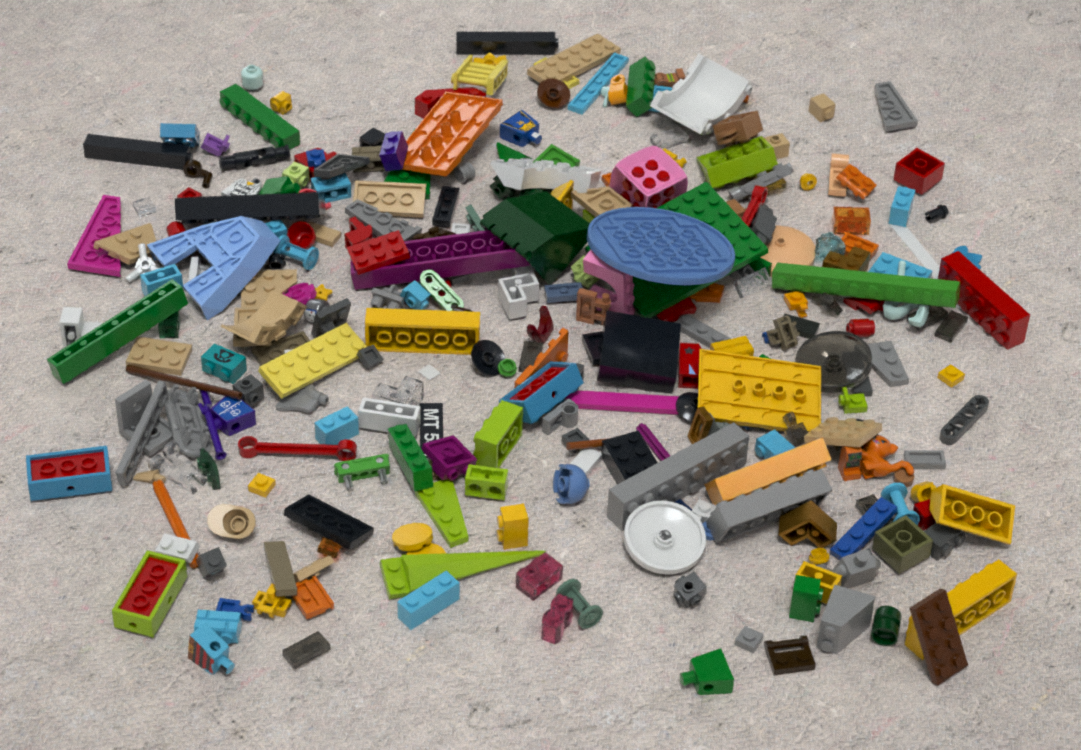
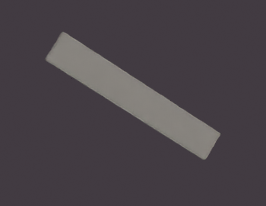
M158 381L115 472L119 485L126 486L169 396L165 382Z

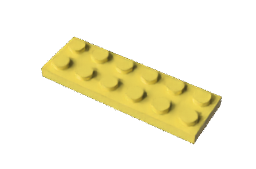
M345 323L260 366L258 372L282 399L359 359L356 354L367 346L351 327Z

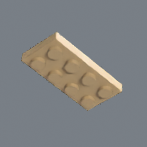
M355 180L353 202L358 199L378 208L377 211L381 213L387 212L393 216L423 218L426 184Z

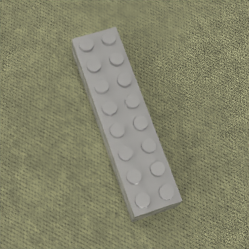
M733 422L615 485L608 492L607 517L621 531H624L628 517L639 506L652 501L676 502L679 499L682 500L684 497L696 493L699 489L705 487L704 484L743 467L747 460L749 435Z

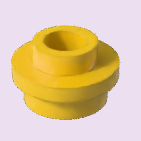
M806 173L800 178V186L806 191L813 189L817 184V178L813 174Z
M824 548L813 549L809 555V561L814 563V565L826 563L830 559L827 550Z

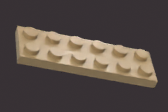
M597 33L528 68L527 75L539 83L551 78L562 82L572 79V76L576 77L607 61L613 53L620 54L621 48Z

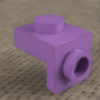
M207 133L200 148L220 156L222 151H227L230 145L228 142L230 136L226 135L224 140H221Z

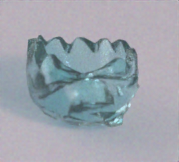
M832 232L821 234L816 239L815 254H818L820 258L824 257L825 259L829 251L845 255V243Z

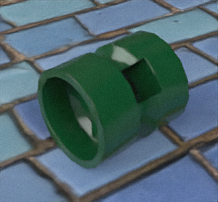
M881 606L875 610L871 638L875 643L882 646H891L898 641L902 618L901 612L892 606Z

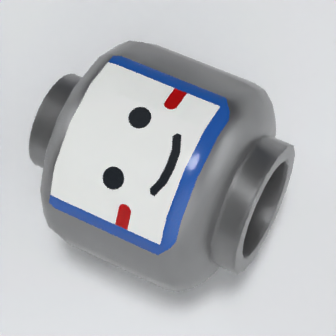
M310 299L306 303L307 308L304 312L306 320L313 323L315 314L329 307L330 304L325 300Z

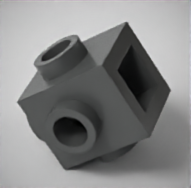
M252 374L233 384V390L242 392L241 399L249 406L256 404L264 398L263 384Z
M693 571L688 576H681L675 581L673 596L679 604L683 603L686 608L690 605L695 606L706 595L707 587Z

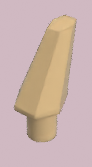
M156 469L137 473L133 480L152 484L154 481L162 480L165 483L166 477L161 475L159 470Z

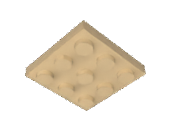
M830 417L816 428L811 429L804 436V443L807 444L823 437L826 445L861 447L882 431V423H877L875 420H864L862 422L856 421L854 418L838 420L837 417Z

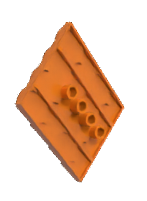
M445 92L406 140L408 150L402 170L447 177L461 162V158L473 146V142L489 126V122L500 112L503 106V99Z

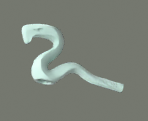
M899 261L898 275L905 276L906 262ZM884 301V316L890 320L901 319L913 309L918 308L916 315L908 318L909 324L922 327L927 321L929 305L905 303L897 307L902 302Z

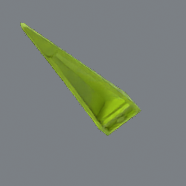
M546 551L401 555V557L381 559L379 565L388 599H395L407 596L445 571L458 580L504 565L540 557Z

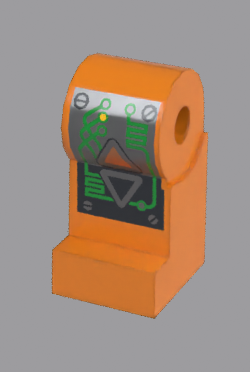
M842 446L838 469L843 481L861 479L860 466L863 456L861 447Z

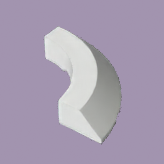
M509 158L507 162H504L503 159L491 161V166L503 185L518 190L529 188L555 189L572 180L574 181V190L577 193H586L587 189L596 187L602 172L600 169L582 165L580 167H571L569 163L558 162L557 165H554V161L549 160L535 161V163L532 162V159Z

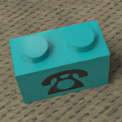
M215 343L201 356L202 371L232 384H235L247 371L245 356Z

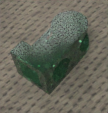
M180 310L158 324L159 338H179Z

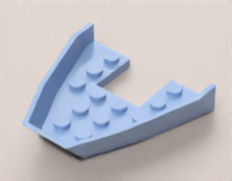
M239 216L201 225L147 244L153 260L156 261L158 259L164 267L178 263L197 250L211 264L212 267L183 285L184 290L202 309L205 318L209 320L223 311L259 272L281 240L263 221Z

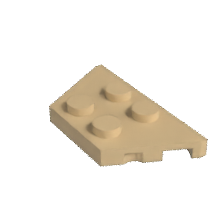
M609 186L598 189L590 188L587 189L586 193H577L576 190L571 191V198L595 217L610 210L632 207L631 203Z
M148 223L95 241L93 247L97 250L103 248L109 251V256L130 265L136 263L138 258H140L139 244H145L147 257H152L147 244L156 242L152 225Z

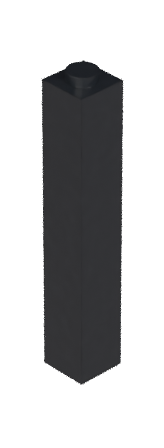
M456 32V55H486L489 52L493 55H555V48H559V39L555 38V32Z
M88 134L83 143L84 156L89 159L183 170L186 161L193 159V153H190V146L95 134Z

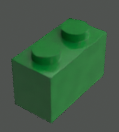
M796 575L789 618L814 623L815 614L820 615L822 604L818 602L822 601L824 591L823 588H820L821 579Z

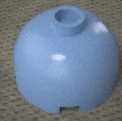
M560 464V469L555 470L553 477V491L558 493L560 497L556 498V500L560 504L577 503L585 496L589 489V479L583 469L577 465Z

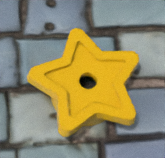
M321 284L315 288L317 294L314 299L327 301L328 295L332 294L333 291L326 289Z

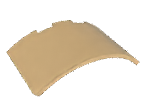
M272 290L262 306L251 317L236 325L221 324L220 327L254 344L267 345L272 340L278 341L284 337L286 330L291 325L295 326L300 320L307 306Z

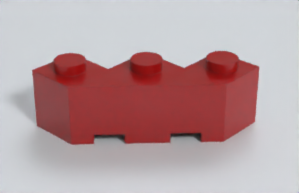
M474 87L457 88V90L453 88L425 90L415 97V115L424 119L445 92L486 97V93Z

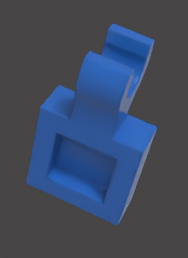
M323 149L306 151L308 167L314 166L315 169L326 162Z

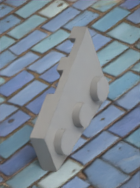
M892 341L855 346V352L862 353L865 362L877 370L878 376L889 387L908 385L909 378Z

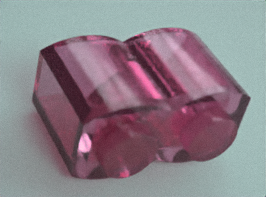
M561 594L553 598L551 608L542 617V640L552 644H557L561 641L564 629L572 622L573 598Z

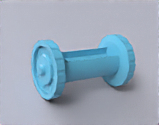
M286 235L279 237L281 241L274 249L273 254L278 253L303 262L304 269L308 271L315 267L319 258L318 248L310 247L306 250L291 244L289 237Z
M899 482L886 486L881 492V497L896 505L898 509L896 512L897 516L893 522L906 515L918 525L920 522L919 515L915 511H909L904 501L908 493L906 486Z

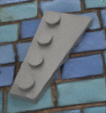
M358 199L345 207V213L351 218L356 216L364 226L371 225L372 233L378 237L399 230L403 240L408 241L414 235L422 233L421 227L417 225L416 227L410 226L408 221L403 219L399 221L392 218V214L387 212L381 213L377 211L378 208Z

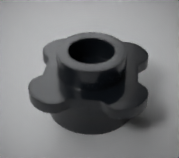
M274 253L268 258L269 267L272 269H281L286 265L284 255Z

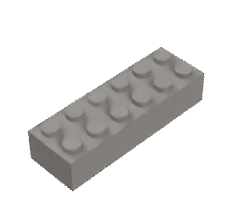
M812 469L805 472L803 476H792L786 482H775L766 489L758 488L747 496L741 494L730 502L727 500L721 501L716 505V509L710 513L711 516L706 523L716 543L777 522L780 516L811 500L817 506H820L831 493L832 488L822 469L817 471Z

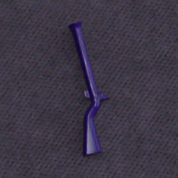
M199 390L203 404L199 403L198 406L205 416L216 452L215 458L222 460L226 458L227 454L223 451L211 412L210 392Z

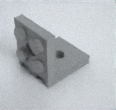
M147 380L142 381L115 398L119 433L129 441L152 395L151 383ZM160 415L151 432L155 435H150L143 452L148 456H152L174 441L169 422Z

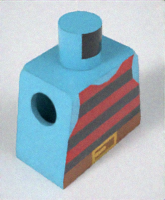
M206 623L190 634L188 659L211 675L220 669L226 674L233 670L235 664L228 659V644Z

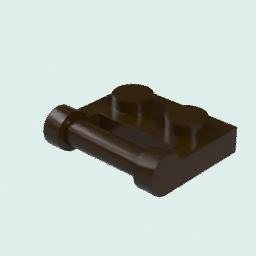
M807 635L800 636L797 639L775 642L766 640L764 642L773 675L815 670L816 664ZM801 647V650H793L775 653L774 651L779 649Z

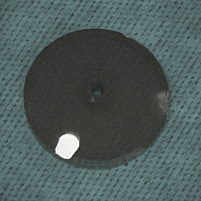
M828 331L817 334L805 341L797 351L795 362L821 366V392L835 393L842 392V387H847V390L852 389L867 378L872 368V354L868 344L859 336L844 331Z

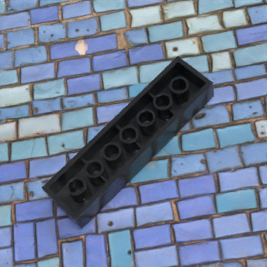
M324 192L175 198L176 220H181V224L194 223L196 220H199V223L214 222V219H217L218 222L239 216L253 217V219L267 220V217H271V220L285 219V216H288L289 219L303 218V215H306L307 219L319 218L321 217L320 214L325 213Z

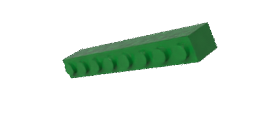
M173 279L49 357L47 362L53 376L62 384L71 381L97 362L102 361L111 353L119 350L142 333L181 310L184 306L188 305L182 286Z

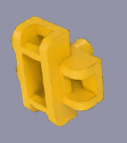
M271 583L266 592L258 590L252 605L257 610V614L267 613L270 618H274L275 615L285 617L286 611L290 608L292 602L291 599H287L285 596L277 597L274 586Z

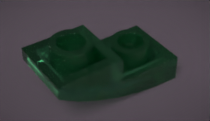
M202 448L200 449V457H196L197 467L202 469L203 477L207 476V481L212 482V489L219 490L221 487L217 465L212 456Z

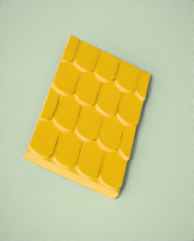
M700 349L698 407H705L711 413L715 422H727L730 424L734 422L738 426L759 427L766 430L776 429V431L806 435L811 429L816 428L821 423V366Z

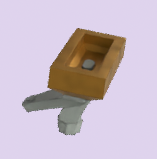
M697 407L687 437L694 444L728 426L729 423L715 422V419L705 407Z

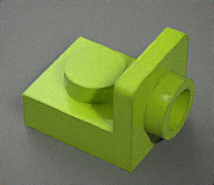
M842 387V393L838 396L839 406H842L844 414L867 412L868 406L864 393L848 394L847 387Z

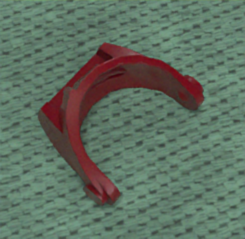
M542 305L539 308L540 321L538 329L532 324L526 327L528 336L539 344H544L554 330L549 310L546 306Z

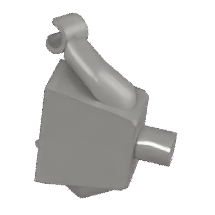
M867 548V550H861L842 557L833 570L827 568L826 563L816 566L841 575V586L851 588L873 581L876 570L881 567V562L872 555L871 549Z

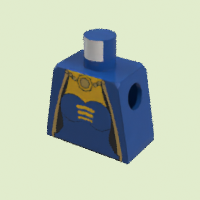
M520 110L500 124V138L520 147H524L530 142L539 144L542 140V135L539 134V123L523 110Z

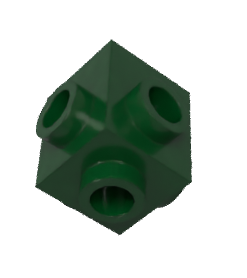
M498 175L493 178L495 182L490 185V188L500 200L505 196L509 198L516 192L514 188L504 186Z

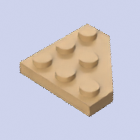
M297 269L259 271L241 290V308L261 307L272 290L281 294L287 292L290 287L297 284Z

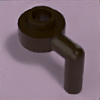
M191 159L186 161L183 168L185 175L190 178H196L199 175L205 177L202 187L207 189L213 174L202 169V165L197 160Z

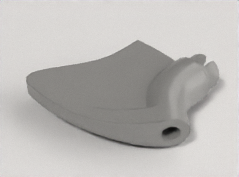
M309 384L282 398L276 404V410H298L310 414L317 405H326L329 397L315 390L313 384Z

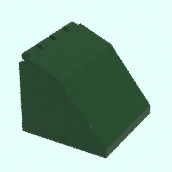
M547 191L505 199L485 213L480 221V225L484 230H491L492 234L503 240L512 249L516 247L515 251L526 258L528 263L549 285L556 280L585 246L590 224Z

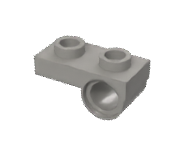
M569 398L565 402L560 403L553 411L543 417L542 432L548 436L561 425L566 428L575 427L578 423V405Z

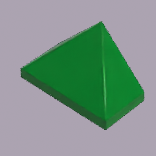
M499 142L496 144L499 157L504 162H507L509 158L532 159Z

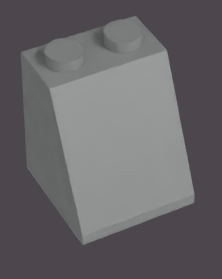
M834 585L820 622L817 649L838 654L867 630L871 624L876 596Z

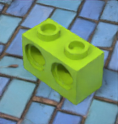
M468 464L465 477V495L505 500L508 488V469Z

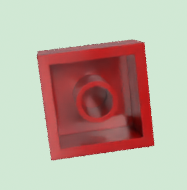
M916 148L896 163L893 180L910 189H915V192L922 195L942 180L945 162Z

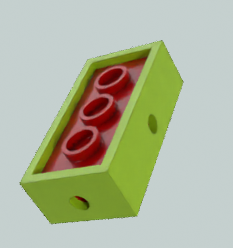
M147 550L112 609L114 627L154 637L188 577L186 560Z

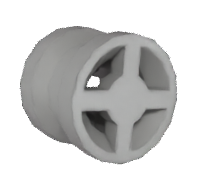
M465 162L463 166H456L454 168V174L460 183H464L467 179L475 177V170L470 162Z

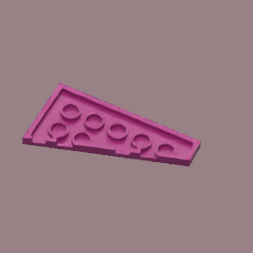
M102 196L67 263L68 269L121 277V260L109 256V251L103 248L97 250L93 247L95 241L121 233L120 197Z

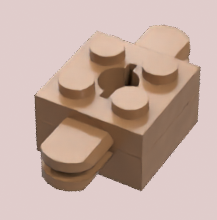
M757 110L729 116L713 125V130L718 145L725 144L727 147L734 145L738 141L740 144L749 142L751 138L757 137L758 133L763 131V127Z

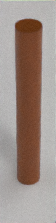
M605 439L567 442L566 448L567 450L602 447V440Z

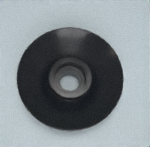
M481 340L471 350V359L478 371L487 376L499 374L498 364L505 359V355L496 343L490 340Z
M686 392L678 397L676 410L685 421L692 423L698 407V393Z

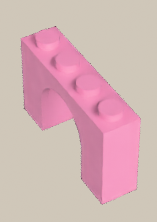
M590 249L583 259L584 272L606 281L616 292L597 285H593L590 291L597 292V298L600 299L604 293L610 295L611 307L609 311L634 315L633 276L608 265Z

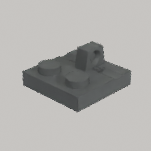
M348 298L315 314L311 331L314 338L347 322L351 306Z

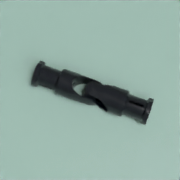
M286 144L278 148L267 147L233 153L231 156H218L221 171H224L227 168L233 167L238 169L273 163L280 159L289 160L290 150Z

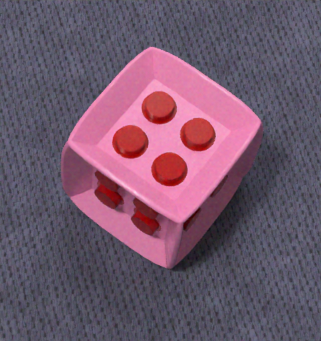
M649 146L623 158L614 166L609 187L631 203L632 207L658 208L686 193L688 178L684 170L665 151L657 146Z

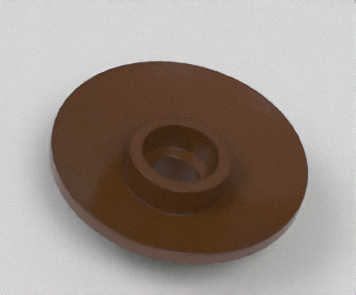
M551 78L539 84L537 96L545 106L561 108L568 103L570 90L564 82Z

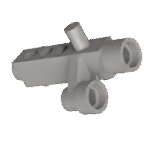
M779 163L772 167V171L768 173L766 170L756 175V179L740 187L736 186L728 190L731 199H735L738 202L744 199L745 196L752 195L756 185L765 187L792 174L794 170L791 164L782 165V163Z

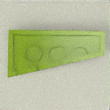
M449 479L434 482L431 488L415 492L418 500L450 548L469 542L468 532L453 481Z

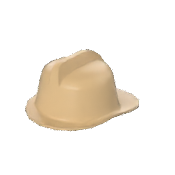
M220 504L210 510L207 516V524L214 534L234 539H243L253 532L256 519L250 509L230 504Z

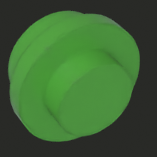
M504 359L498 364V372L505 377L515 375L517 367L513 360Z

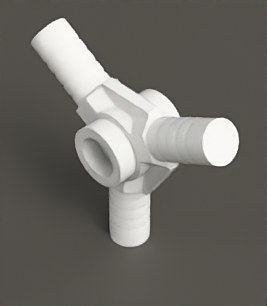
M145 244L138 245L140 258H138L135 265V270L125 277L128 283L132 282L140 274L159 269L152 259L147 257Z

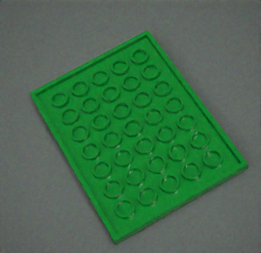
M707 181L658 207V209L669 210L698 219L722 233L735 250L734 265L727 275L768 253V247ZM589 245L585 247L586 253L591 249ZM633 276V296H635L633 308L641 317L651 318L718 280L698 285H671Z

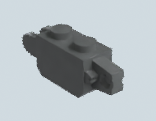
M766 204L760 207L749 227L765 245L771 242L773 238L772 233L776 228L777 218L773 215V210Z

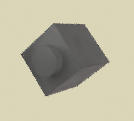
M219 547L200 554L196 559L204 579L223 571L227 567Z

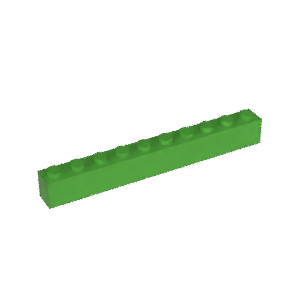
M777 262L772 271V288L950 308H956L960 294V281Z

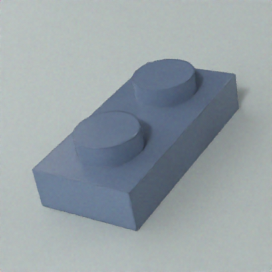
M581 282L544 285L547 303L577 301V292L579 288H582Z

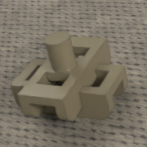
M788 315L773 320L775 328L766 331L770 345L780 343L782 350L797 346L798 341L796 337L800 335V332H797L796 321L791 322Z

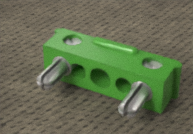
M389 454L337 462L334 464V474L337 475L339 483L345 482L347 490L353 489L352 481L376 476L380 477L382 484H384V481L386 484L388 482L386 475L390 474Z

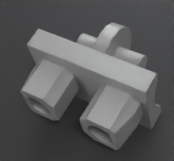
M392 284L390 288L384 287L383 290L373 287L371 291L373 296L371 301L372 308H382L384 304L388 305L387 309L406 308L404 298L400 296L401 292L398 291L397 285Z

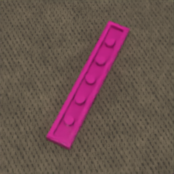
M577 390L566 396V400L569 398L578 405V409L679 415L676 410V401L679 396Z

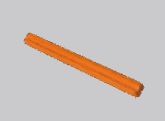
M154 481L152 484L153 489L175 536L191 540L163 481ZM197 553L193 558L192 562L189 563L190 567L193 569L198 567L196 563V559L198 557Z

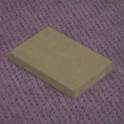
M301 331L283 337L278 341H272V346H257L251 348V351L259 365L262 366L283 355L284 350L295 349L310 340L305 332Z

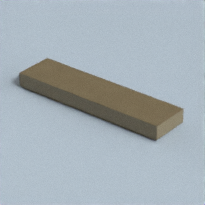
M285 541L264 542V551L276 596L297 595V586Z

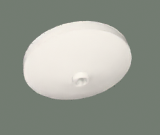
M652 501L639 506L628 517L624 529V544L629 555L643 568L659 574H678L689 570L700 560L706 545V534L699 518L688 508L670 501Z

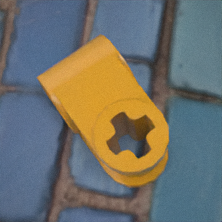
M622 74L615 75L610 80L608 98L611 105L626 102L628 86Z

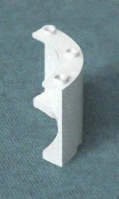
M698 53L687 70V77L684 80L680 79L674 84L671 91H657L650 106L701 135H708L714 132L713 125L734 114L745 97L751 94L754 83Z

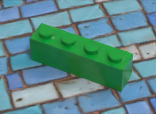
M646 56L629 66L626 107L636 117L652 108L650 104L653 101L656 67Z
M407 424L388 428L389 448L414 492L433 487L432 467Z

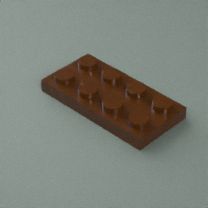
M940 588L909 608L932 684L935 685L941 684L968 666L945 589Z

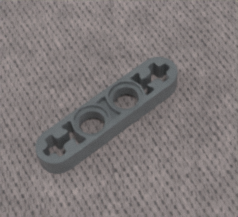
M983 395L972 397L941 429L940 441L946 445L955 444L987 412L988 398ZM965 413H972L974 416H967ZM955 423H961L964 426L958 427L955 425Z

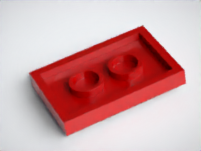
M399 230L347 247L357 275L410 258L409 251Z

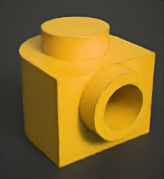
M280 91L270 99L272 110L282 115L291 110V95Z
M928 481L914 485L911 489L912 500L919 503L930 499L931 491L936 486L933 482Z

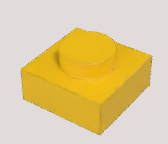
M950 364L938 372L937 378L952 388L964 380L965 373Z
M257 473L249 483L248 491L266 498L276 485V480Z

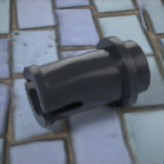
M938 205L937 208L925 212V218L929 223L939 218H945L949 213L948 208L945 205Z

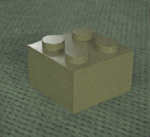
M905 515L875 532L872 549L900 574L930 557L933 540Z

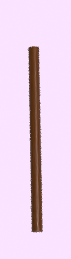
M133 365L126 366V372L190 388L196 387L198 390L239 400L242 398V392Z

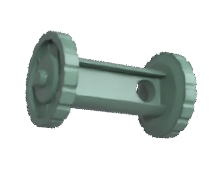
M569 579L559 586L556 598L560 602H569L579 615L577 622L582 629L591 628L600 621L603 610L599 605L591 606L580 593L581 583L577 579Z

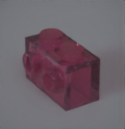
M544 552L539 557H535L526 567L518 570L516 573V588L534 601L562 580L563 565Z

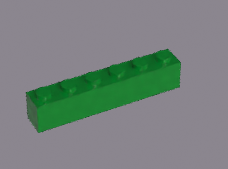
M235 83L220 91V105L252 128L254 132H257L265 140L273 144L275 148L283 147L287 144L289 150L300 145V131L239 85Z

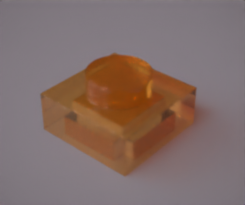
M323 537L317 552L321 553L324 557L331 556L332 558H337L342 546Z

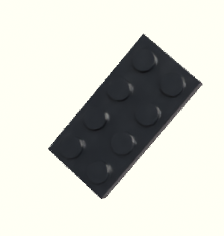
M310 494L284 509V516L290 518L293 522H297L349 550L373 535L374 527Z

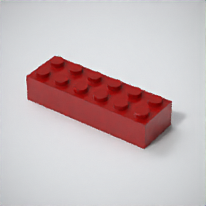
M959 251L941 258L938 279L960 281V294L957 305L1005 349L1008 350L1024 343L1030 314Z

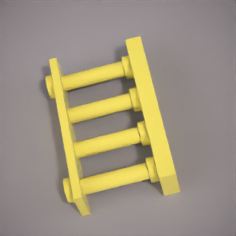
M469 55L464 59L456 72L452 74L451 83H453V89L457 90L461 83L483 86L487 89V95H494L507 77L509 60H501L499 64L494 66L472 62L473 55Z

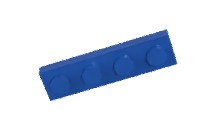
M880 497L830 549V554L840 560L844 556L860 551L874 536L875 532L881 529L898 511L897 506Z

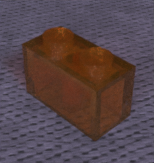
M833 207V234H845L848 232L853 235H869L871 224L869 208Z

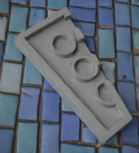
M892 82L875 84L874 90L885 131L917 126L918 120Z

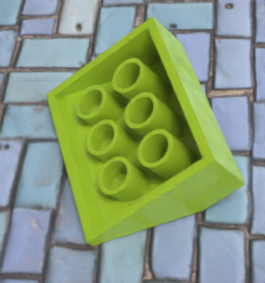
M762 136L750 139L746 143L734 144L696 157L707 182L714 189L722 188L724 184L730 182H740L745 177H755L757 173L765 170L770 172L773 170L772 167L778 164L773 146Z

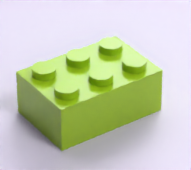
M501 400L499 405L493 408L491 416L485 419L481 430L477 431L473 438V442H475L473 455L477 458L475 465L494 468L501 467L522 437L523 407Z

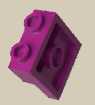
M454 435L423 443L421 448L433 461L432 470L442 480L449 479L453 481L459 475L464 474L466 476L468 464L475 465L477 462V458Z

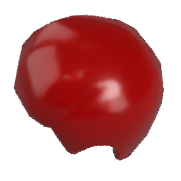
M296 222L288 229L287 236L291 244L306 250L315 244L316 233L307 222Z

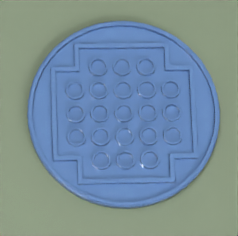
M626 207L610 210L595 217L589 224L587 231L588 245L602 261L621 272L652 282L671 285L710 283L726 276L732 270L735 261V250L722 233L698 219L669 210L648 207Z

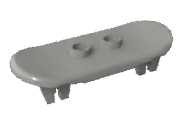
M174 384L168 390L169 396L164 404L174 443L178 450L188 457L201 458L209 453L212 445L205 417L198 406L197 389L192 387L189 392L179 390L178 385Z

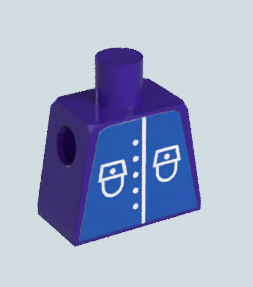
M225 396L211 407L217 431L221 430L227 436H232L256 425L255 410L242 399L239 400Z

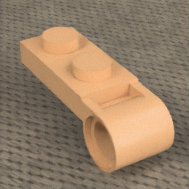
M831 154L828 195L846 197L847 187H843L836 177L848 166L849 155Z

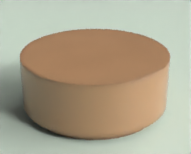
M901 468L895 471L894 482L903 483L906 487H909L914 482V474L909 476L906 469Z

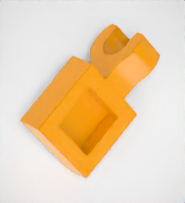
M802 291L784 294V301L790 311L796 310L800 318L807 317L805 310L808 309V301Z

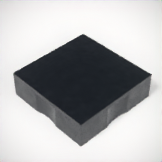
M607 311L602 330V350L598 364L597 381L638 386L647 390L672 394L677 377L681 324Z

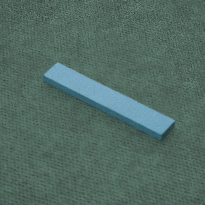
M613 53L568 104V110L583 115L600 96L602 88L604 86L607 87L610 84V80L615 75H618L628 64L629 57Z

